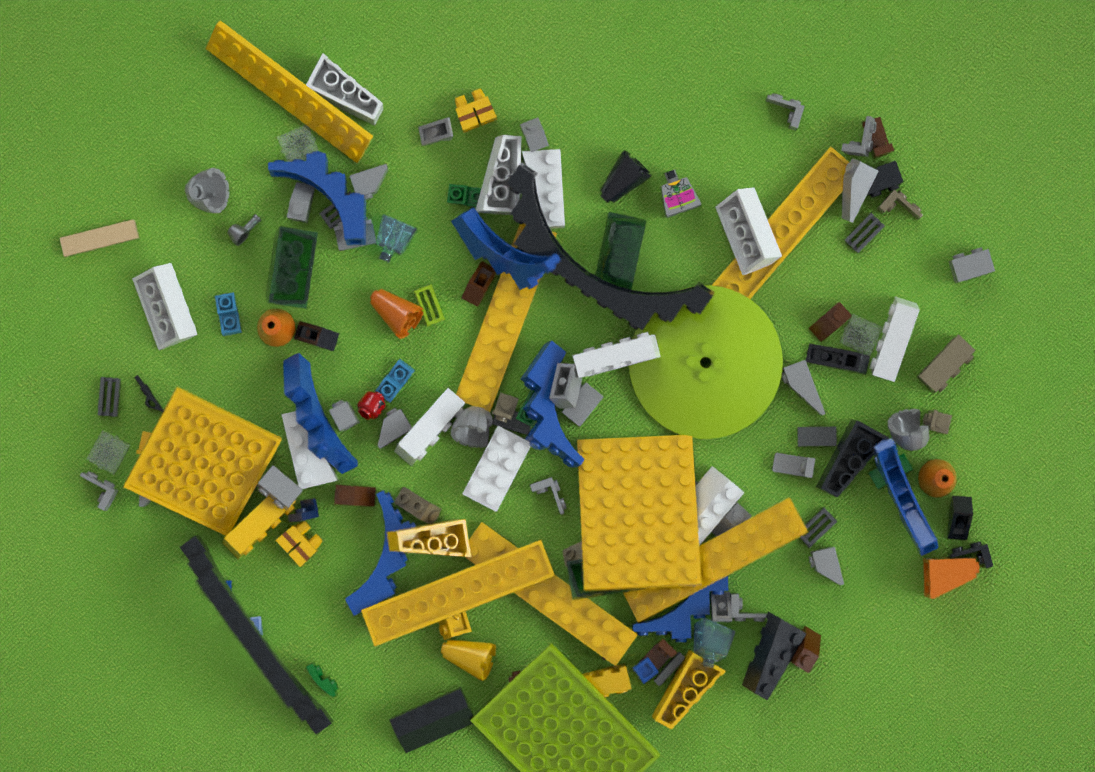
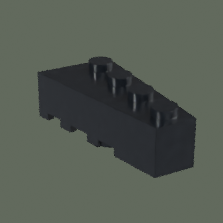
M851 419L816 488L831 496L839 497L859 471H862L867 462L876 455L874 446L890 438L858 420Z
M769 611L766 615L768 619L766 626L762 627L760 632L762 635L760 643L755 646L754 659L749 663L742 683L744 687L767 701L806 636L805 632Z

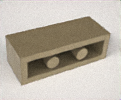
M956 335L917 378L933 393L937 391L942 392L948 385L946 381L950 377L955 378L960 373V366L963 363L967 365L974 358L972 354L975 352V349L960 335Z

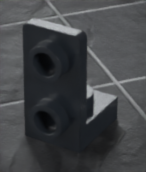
M981 541L971 543L970 547L963 549L962 546L951 549L952 552L947 554L948 558H954L978 551L979 554H976L979 565H982L983 568L994 567L988 545L982 544Z

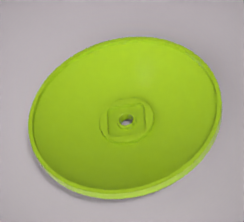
M705 285L715 293L701 314H693L687 310V305L684 304L672 322L661 320L655 312L643 330H636L633 339H637L638 334L646 332L649 335H655L661 357L629 365L630 378L636 396L652 418L675 433L698 439L728 436L739 432L756 421L775 397L783 368L780 340L771 320L765 312L746 296L731 289L712 285ZM703 357L710 358V367L703 368L700 365V360Z

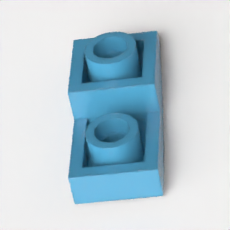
M234 292L215 296L222 335L242 333Z
M399 359L375 392L381 393L384 399L391 402L415 370Z

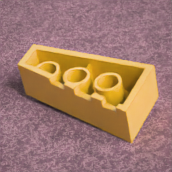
M270 496L266 497L224 538L223 544L238 560L243 555L246 556L252 551L253 545L257 541L260 543L268 535L266 532L271 527L274 529L281 523L280 518L284 514L288 516L295 509L293 505L296 503V500L288 510L284 508L281 510L273 503L274 500Z
M453 519L387 532L389 551L471 557L466 519Z
M688 650L685 659L680 664L651 717L672 730L688 713L689 709L701 699V696L726 671L710 662L709 668L704 667L702 664L705 658Z
M625 663L582 674L604 697H608L612 693H625L632 689Z

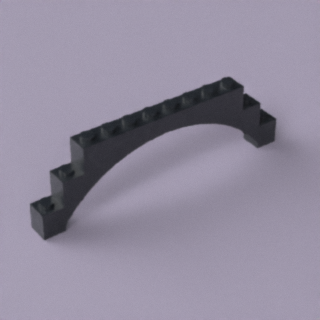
M524 163L519 164L507 183L513 193L517 195L522 194V197L511 212V215L514 216V221L521 225L523 223L526 225L514 243L517 246L516 249L536 256L557 254L561 260L555 264L556 268L551 271L552 274L562 276L567 284L572 287L577 286L581 289L580 292L589 298L592 296L597 300L598 305L603 308L608 307L616 317L629 321L628 324L636 330H643L655 312L661 320L672 322L684 304L687 305V310L693 314L702 313L715 292L700 282L696 286L676 291H637L607 282L577 263L563 249L546 222L537 194L535 177L538 173Z
M196 535L180 546L190 561L188 563L189 567L198 578L196 580L197 584L288 708L292 707L302 722L306 720L316 735L332 724L333 719L325 708L313 698L290 672L254 625L228 586L213 560L210 550L200 536Z

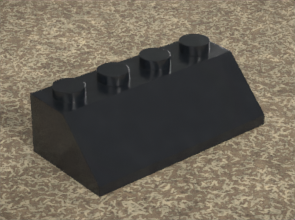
M459 687L391 717L389 721L405 753H408L472 725L473 723L470 720L474 715L462 687Z

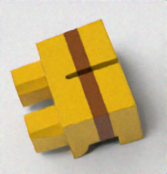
M481 88L471 92L474 102L469 104L464 95L455 98L456 113L463 133L480 127L474 110L477 113L481 126L497 120L488 96L485 97Z
M305 520L297 525H293L276 539L277 543L289 553L288 555L299 567H302L318 551L317 548L323 542L317 533L310 540L304 535L311 529Z

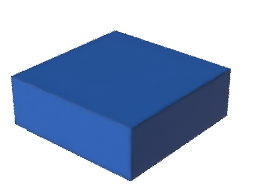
M648 656L632 667L643 684L659 673Z

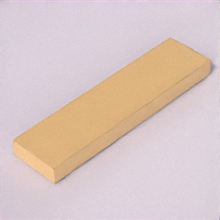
M133 219L62 237L60 242L64 257L139 239L135 220Z

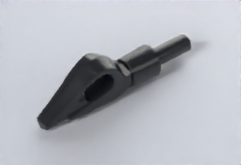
M138 375L134 377L141 387L140 390L146 396L145 405L148 408L163 412L162 406L154 397L148 385H145ZM149 401H153L156 407L149 405Z

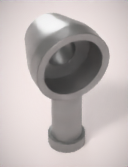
M254 214L253 218L244 227L237 224L232 225L228 230V235L236 246L241 245L248 238L250 231L262 220Z

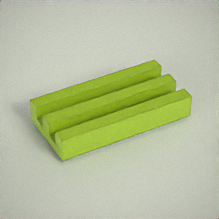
M432 284L414 290L418 304L423 308V317L427 327L444 321L445 318ZM428 289L431 292L440 318L435 316L426 292ZM420 292H422L424 295V298L426 300L427 306L433 319L432 321H429L427 313L425 311V308L419 295Z

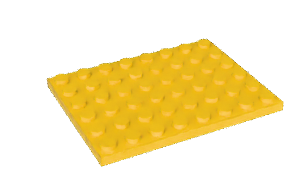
M669 435L577 440L578 453L585 459L578 466L584 591L701 586L692 436Z

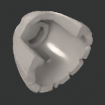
M209 168L196 174L189 180L185 186V193L188 201L193 206L208 213H220L226 208V202H228L227 199L229 198V184L225 180L226 176L224 173L220 172L221 170Z
M472 406L466 408L460 413L452 426V438L464 446L468 445L473 448L488 446L489 427L493 423L492 415L481 407Z
M905 409L899 411V413H894L889 418V432L901 448L908 451H916L926 446L929 440V427L925 425L920 426L919 409H910V411Z

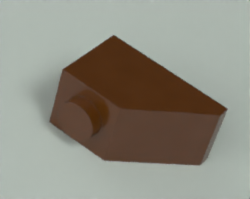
M481 261L469 280L461 297L462 299L477 307L480 305L496 276V272L491 265Z
M838 302L808 329L822 342L851 318L852 315Z
M336 485L334 504L374 507L376 487Z
M804 626L802 631L806 633V636L790 662L810 673L819 658L821 635Z

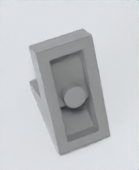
M444 118L418 127L422 145H430L439 141H450L453 138L450 118Z
M711 592V622H732L730 592H724L723 595H712Z

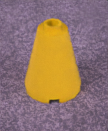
M448 640L447 643H443L441 653L444 659L475 678L484 681L492 669L493 662L491 661L492 656L496 655V645L485 642Z

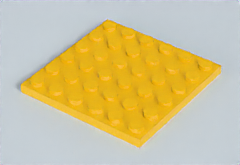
M176 387L124 483V488L227 536L233 529L282 438Z

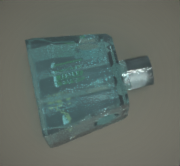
M383 214L376 240V245L383 248L379 259L389 263L393 253L402 256L418 229Z
M706 618L695 623L694 652L703 657L702 665L704 667L712 668L714 667V662H718L727 656L735 635L734 630Z

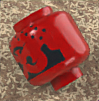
M372 391L366 392L357 403L358 413L366 420L378 418L386 408L384 396L377 391L375 393Z

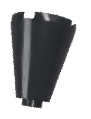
M626 150L622 151L600 189L602 192L600 196L607 203L610 201L616 202L652 177L647 168L636 158H631V154Z

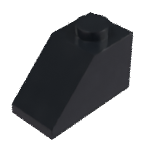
M299 321L294 339L334 352L340 333Z
M952 496L949 508L948 539L967 540L973 518L972 497Z

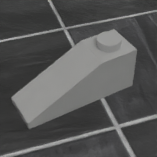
M852 158L851 162L846 166V172L843 177L842 218L853 223L879 171Z
M803 360L782 368L781 378L783 383H787L788 387L819 415L826 414L806 361Z

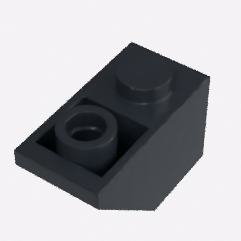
M896 161L876 168L879 172L866 196L870 195L871 198L882 195L881 191L888 189L891 192L900 188L899 185L903 183V179Z

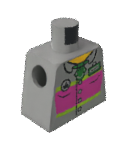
M675 170L664 173L668 184L661 186V194L666 218L701 206V202L687 177L679 180Z

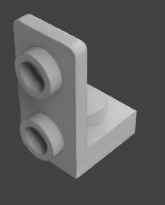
M772 93V95H768L766 102L794 110V112L790 111L787 122L790 123L789 129L797 130L805 106L801 105L800 101L790 99V101L782 99L783 96Z
M871 116L866 117L862 144L849 141V144L843 143L841 151L848 155L868 157L869 152L873 149V141L871 139L872 134L876 131L875 119Z
M775 453L772 471L812 478L815 459Z
M91 471L87 473L81 472V477L106 490V492L101 493L97 502H99L98 508L107 511L118 492L114 488L115 484L108 480L100 481L97 479L98 475Z
M551 477L530 484L532 492L536 491L537 494L548 491L547 487L551 486L560 514H564L563 510L567 508L564 499H559L557 491H560L557 480L553 481Z
M730 593L732 618H734V621H746V618H754V621H765L767 613H739V609L743 607V600L739 598L738 593Z

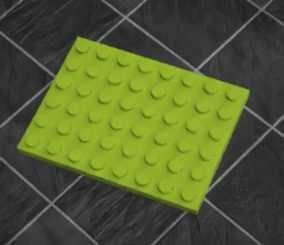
M552 643L470 720L520 772H643L660 757V753Z

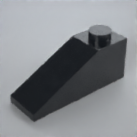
M810 343L806 356V363L863 375L867 374L870 356L863 353Z

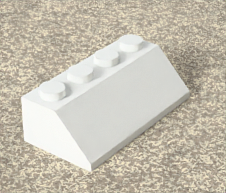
M755 188L737 189L715 207L742 275H747L769 266L782 257Z
M172 263L153 267L133 278L158 350L198 335Z
M713 466L695 486L699 545L744 494L739 487Z

